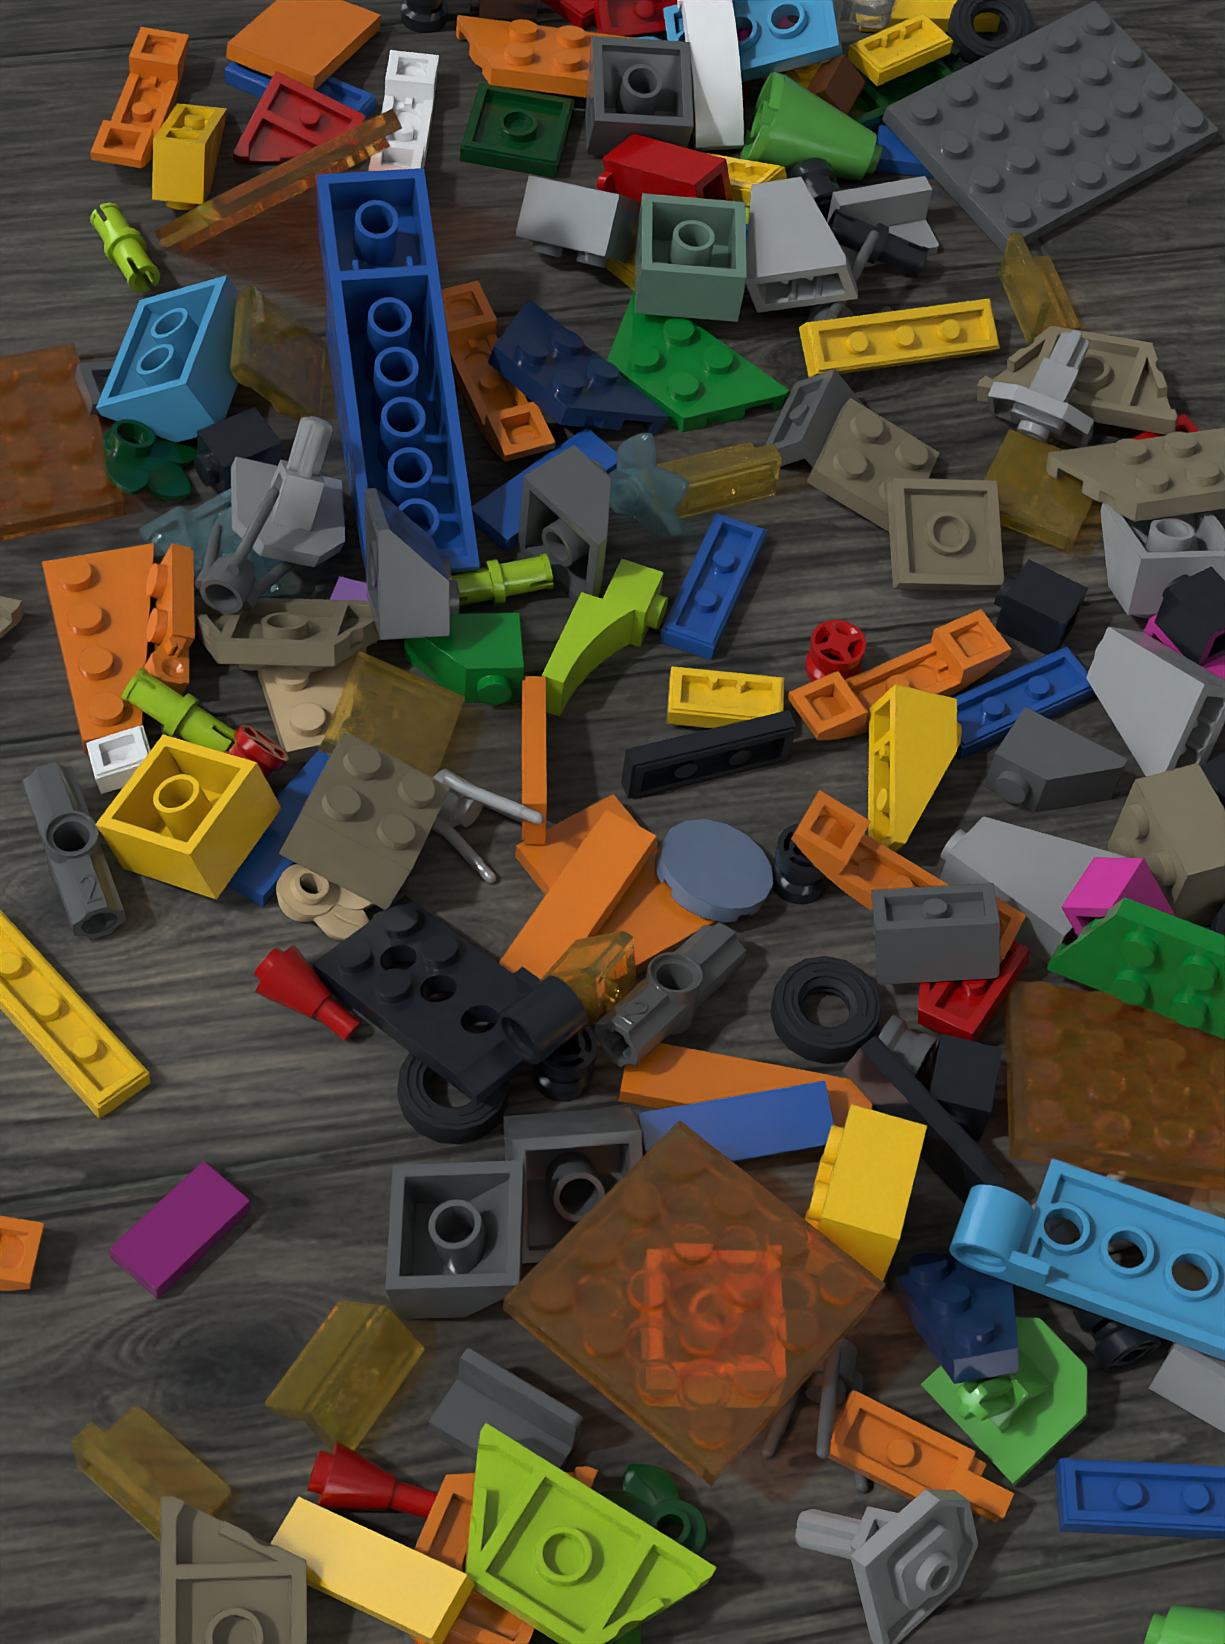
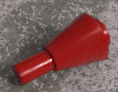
M292 945L284 952L278 947L274 948L257 967L254 976L260 982L255 990L256 994L311 1019L317 1018L345 1042L359 1028L361 1022L331 998L332 994L296 945Z
M336 1440L331 1453L322 1450L318 1451L307 1486V1491L318 1494L316 1505L325 1509L386 1511L388 1507L425 1519L428 1518L438 1494L437 1492L397 1481L396 1476Z

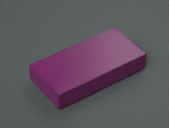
M203 1161L109 1248L110 1257L155 1298L159 1299L251 1211L250 1200Z

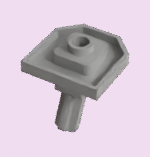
M1074 329L1071 333H1061L1049 359L1044 357L1029 389L1016 384L994 381L988 394L989 413L1018 424L1017 431L1033 440L1046 442L1049 436L1078 448L1089 447L1093 437L1094 419L1068 404L1073 393L1080 365L1089 349V341L1082 337V332Z
M303 417L300 420L288 461L280 460L278 466L235 457L231 466L232 530L241 538H243L268 490L272 487L279 490V496L252 547L260 556L315 567L339 553L345 543L342 480L325 477L320 473L333 428L329 422L319 417Z
M925 1489L899 1513L867 1506L862 1520L809 1509L800 1513L795 1533V1541L801 1548L852 1561L873 1644H898L960 1587L978 1547L970 1501L955 1490Z

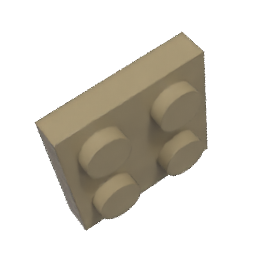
M849 398L836 418L807 483L889 532L886 485L892 478L929 479L940 452L852 398Z
M892 478L886 486L893 589L995 592L1000 589L1004 582L997 481Z

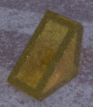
M625 931L577 939L541 978L542 980L548 975L556 976L575 992L586 1010L588 1017L587 1025L593 1031L595 1024L637 986L634 937ZM598 1043V1049L602 1051V1048Z

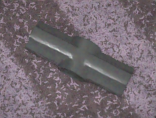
M57 762L38 766L30 776L22 780V785L46 852L49 874L57 884L74 936H86L92 940L112 934L118 925L126 921L125 911L100 845L96 822L89 814L73 767L62 766ZM71 848H81V849L78 850V851H73V852H67V851H66V850L71 849Z
M721 922L713 926L704 925L675 952L662 953L654 957L648 965L646 978L595 1024L594 1033L603 1050L604 1057L619 1067L625 1064L637 1065L668 1035L679 1034L689 1029L694 1021L696 1009L744 964L746 949L740 944L736 931Z

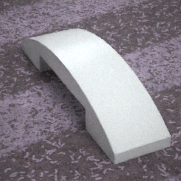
M677 0L678 11H682L685 42H690L694 150L742 149L744 146L742 80L732 0Z
M390 50L385 77V97L377 139H374L369 171L424 168L432 123L439 55Z

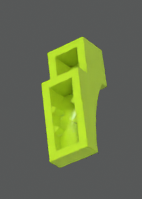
M621 559L603 599L581 592L542 674V677H546L547 713L560 717L577 687L600 663L629 644L641 647L649 627L659 629L668 604V598L660 595L664 572Z

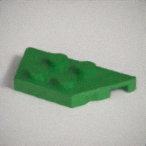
M634 289L607 361L614 364L624 378L670 415L667 422L683 433L704 428L709 423L716 421L725 423L744 418L745 409L764 404H770L773 411L783 408L790 390L689 318L636 314Z
M1125 897L1112 906L1104 918L1095 919L1085 926L1078 938L1070 945L1066 946L1064 943L1059 945L1048 963L1047 970L1115 996L1124 1003L1138 1005L1171 1018L1182 1026L1196 1028L1225 1040V935Z

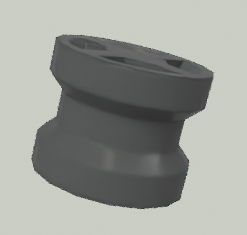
M895 1014L891 1016L879 1035L880 1040L918 1080L936 1047L938 1037L928 1032L921 1034L913 1032L907 1028L906 1021Z

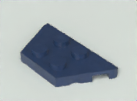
M532 300L526 301L496 342L488 364L560 425L580 427L593 425L601 429L620 430L624 420H634L643 423L648 433L658 434L663 432L670 416L624 378L614 364L600 358L583 343L582 338L578 334L567 330Z

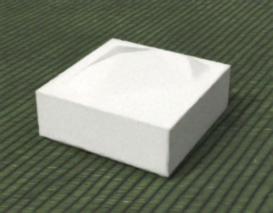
M143 725L86 743L100 793L104 794L123 788L151 751Z

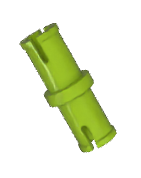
M109 202L101 204L100 208L107 217V220L104 222L99 212L95 209L91 214L90 222L105 243L104 253L111 264L121 269L131 290L137 293L150 291L151 289L143 275L146 273L152 284L156 286L160 280V272L146 253L145 240L139 231L129 226L118 205Z
M546 553L499 564L497 559L488 560L484 563L485 567L479 568V571L451 574V580H457L459 606L492 600V603L497 605L505 603L508 596L542 589L549 590L554 587L552 569Z
M143 667L137 671L136 676L132 677L123 691L121 699L130 702L163 724V732L170 737L179 735L190 743L221 752L229 751L235 743L234 733L237 730L231 729L198 707L199 700L189 693L182 696L149 674Z

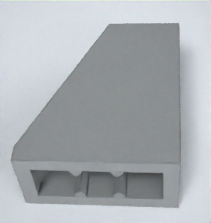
M802 177L752 184L746 246V286L757 313L858 299V288L847 257Z
M1108 627L1102 641L1096 648L1094 660L1086 679L1145 776L1199 763L1200 766L1207 763L1225 723V680L1144 632Z
M983 816L968 833L960 829L947 842L940 855V858L945 861L940 880L949 885L994 883L996 897L1026 915L1014 940L1030 948V952L1048 964L1059 945L1064 943L1068 946L1078 938L1061 906L1093 858L1126 857Z

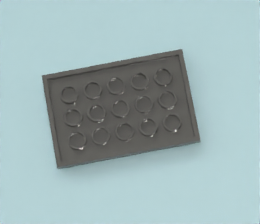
M1096 1L887 106L882 121L1006 256L1212 143L1219 130Z

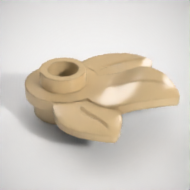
M293 864L286 868L276 885L278 904L285 915L298 922L314 921L327 936L335 940L344 941L366 925L369 919L364 910L375 905L299 864ZM301 886L309 888L315 894L307 893Z

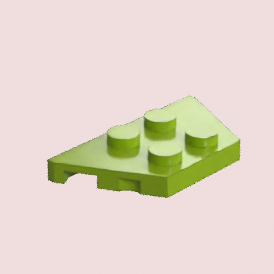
M485 1423L478 1439L465 1574H468L475 1583L474 1590L559 1644H612L708 1584L717 1567Z

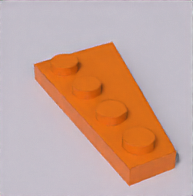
M154 543L42 562L45 583L84 754H89L86 743L137 726L143 725L144 727L145 712L130 702L121 699V696L132 677L136 676L137 671L142 667L145 669L144 666L147 658H149L150 642L147 641L146 630L150 613L152 612L153 597L147 596L146 585L149 571L155 563Z

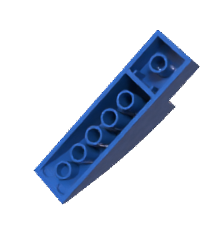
M424 168L318 174L316 176L315 212L327 299L325 335L347 481L365 572L364 489L369 488L379 490L434 539L440 558L449 559L451 573L479 571V556Z

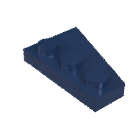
M921 1253L911 1257L909 1261L889 1265L887 1271L889 1290L954 1384L1019 1372V1348L1012 1283L971 1269L956 1260L951 1253L943 1255Z

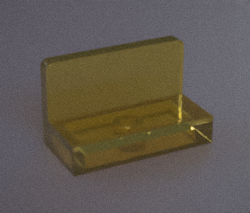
M1021 232L1010 233L998 275L1028 346L1034 342L1035 337L1050 326L1080 330L1081 326L1050 255L1031 257Z
M745 442L657 464L654 476L676 519L775 495L782 458L774 443L755 448L751 442Z
M340 1301L335 1305L266 1400L265 1406L274 1415L302 1419L331 1451L336 1440L355 1451L425 1348L386 1305Z
M139 1406L131 1407L105 1433L91 1421L71 1441L76 1466L159 1542L160 1497L174 1496L213 1517L231 1499L230 1487Z

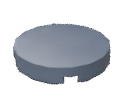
M708 819L685 820L669 830L655 856L656 874L661 884L665 879L667 884L673 889L671 897L681 907L701 918L725 923L737 921L740 915L749 914L752 916L759 912L773 886L772 866L764 851L748 835L725 823Z

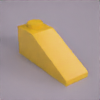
M176 104L153 138L152 200L166 201L167 207L177 210L195 209L197 204H204L211 192L226 122L227 108Z
M895 684L869 708L868 820L871 822L868 826V836L894 852L907 842L960 745L962 728L961 724L957 722V699Z

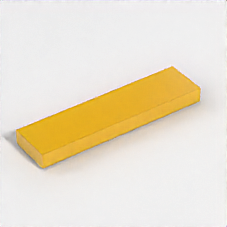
M990 298L807 322L799 327L809 378L836 369L839 374L987 354L1000 349Z
M0 910V1009L100 1120L151 1083L150 1073Z

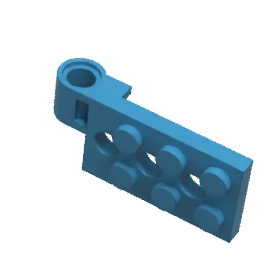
M732 0L736 30L741 28L752 29L751 34L745 40L738 42L742 82L843 55L834 0ZM678 4L663 8L667 40L685 42L682 11H678ZM795 15L799 17L798 22L791 28H776L778 22L786 16ZM647 36V37H639V38H636V39L661 40V39H658V38H656V37H648V36Z
M1053 1158L1034 1212L1032 1206L1024 1198L1009 1190L992 1185H976L970 1189L949 1248L951 1255L960 1263L984 1274L1225 1361L1224 1218ZM1053 1218H1066L1078 1227L1080 1239L1069 1245L1058 1244L1052 1241L1046 1234L1044 1229L1045 1223ZM1117 1240L1133 1242L1142 1251L1144 1262L1134 1268L1121 1267L1109 1256L1108 1246ZM1180 1263L1195 1264L1204 1271L1208 1285L1199 1291L1183 1289L1175 1282L1172 1268Z

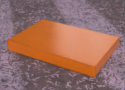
M276 0L227 43L226 58L273 77L275 71H278L316 90L380 30L381 15L344 0Z
M614 794L546 829L545 845L525 844V841L516 845V859L545 895L605 809L639 826ZM657 847L587 948L616 986L647 970L651 960L659 954L675 952L702 926L716 925V921L701 918L681 907L671 897L673 889L667 884L665 879L661 884L656 874L655 856L659 850Z

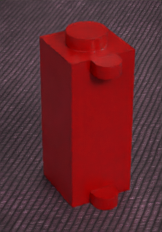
M634 133L602 158L604 172L598 177L596 184L597 190L620 194L641 202L642 193L733 201L725 158Z

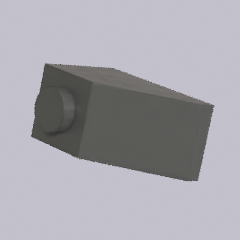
M1024 707L995 752L984 787L994 791L1005 801L1019 804L1034 813L1107 801L1113 796L1128 759Z

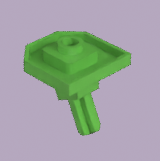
M1016 1317L1019 1372L954 1384L943 1367L940 1366L921 1383L925 1391L1014 1487L1088 1418V1368L1041 1318Z

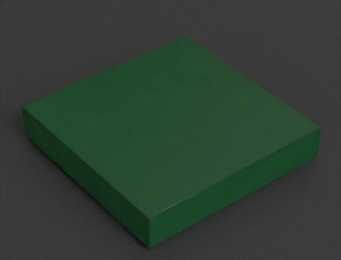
M479 83L460 147V161L556 179L574 114L575 100Z

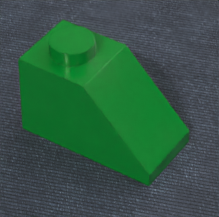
M519 613L450 615V636L404 638V659L463 703L498 705L504 702H521L524 661Z

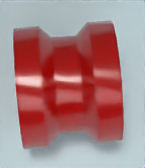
M842 620L825 621L814 629L804 667L806 675L811 682L836 671H839L844 680L860 674L861 661L864 658L867 645L861 630L857 626Z
M245 724L240 725L234 733L235 743L230 750L223 751L227 754L257 762L266 780L273 771L281 770L289 760L288 755L273 740L257 729Z

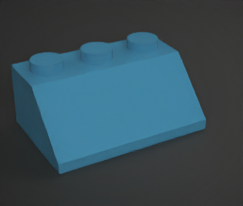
M227 275L139 300L96 406V409L102 416L115 421L122 419L139 421L147 425L154 432V435L175 443L196 438L198 430L225 419L260 323Z

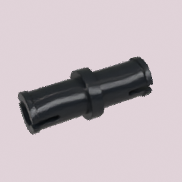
M839 209L834 210L828 222L838 243L858 253L869 233L876 230L879 233V238L867 261L871 264H874L877 260L908 273L914 278L919 275L924 266L929 248L889 233V227L878 223L875 227L847 215Z

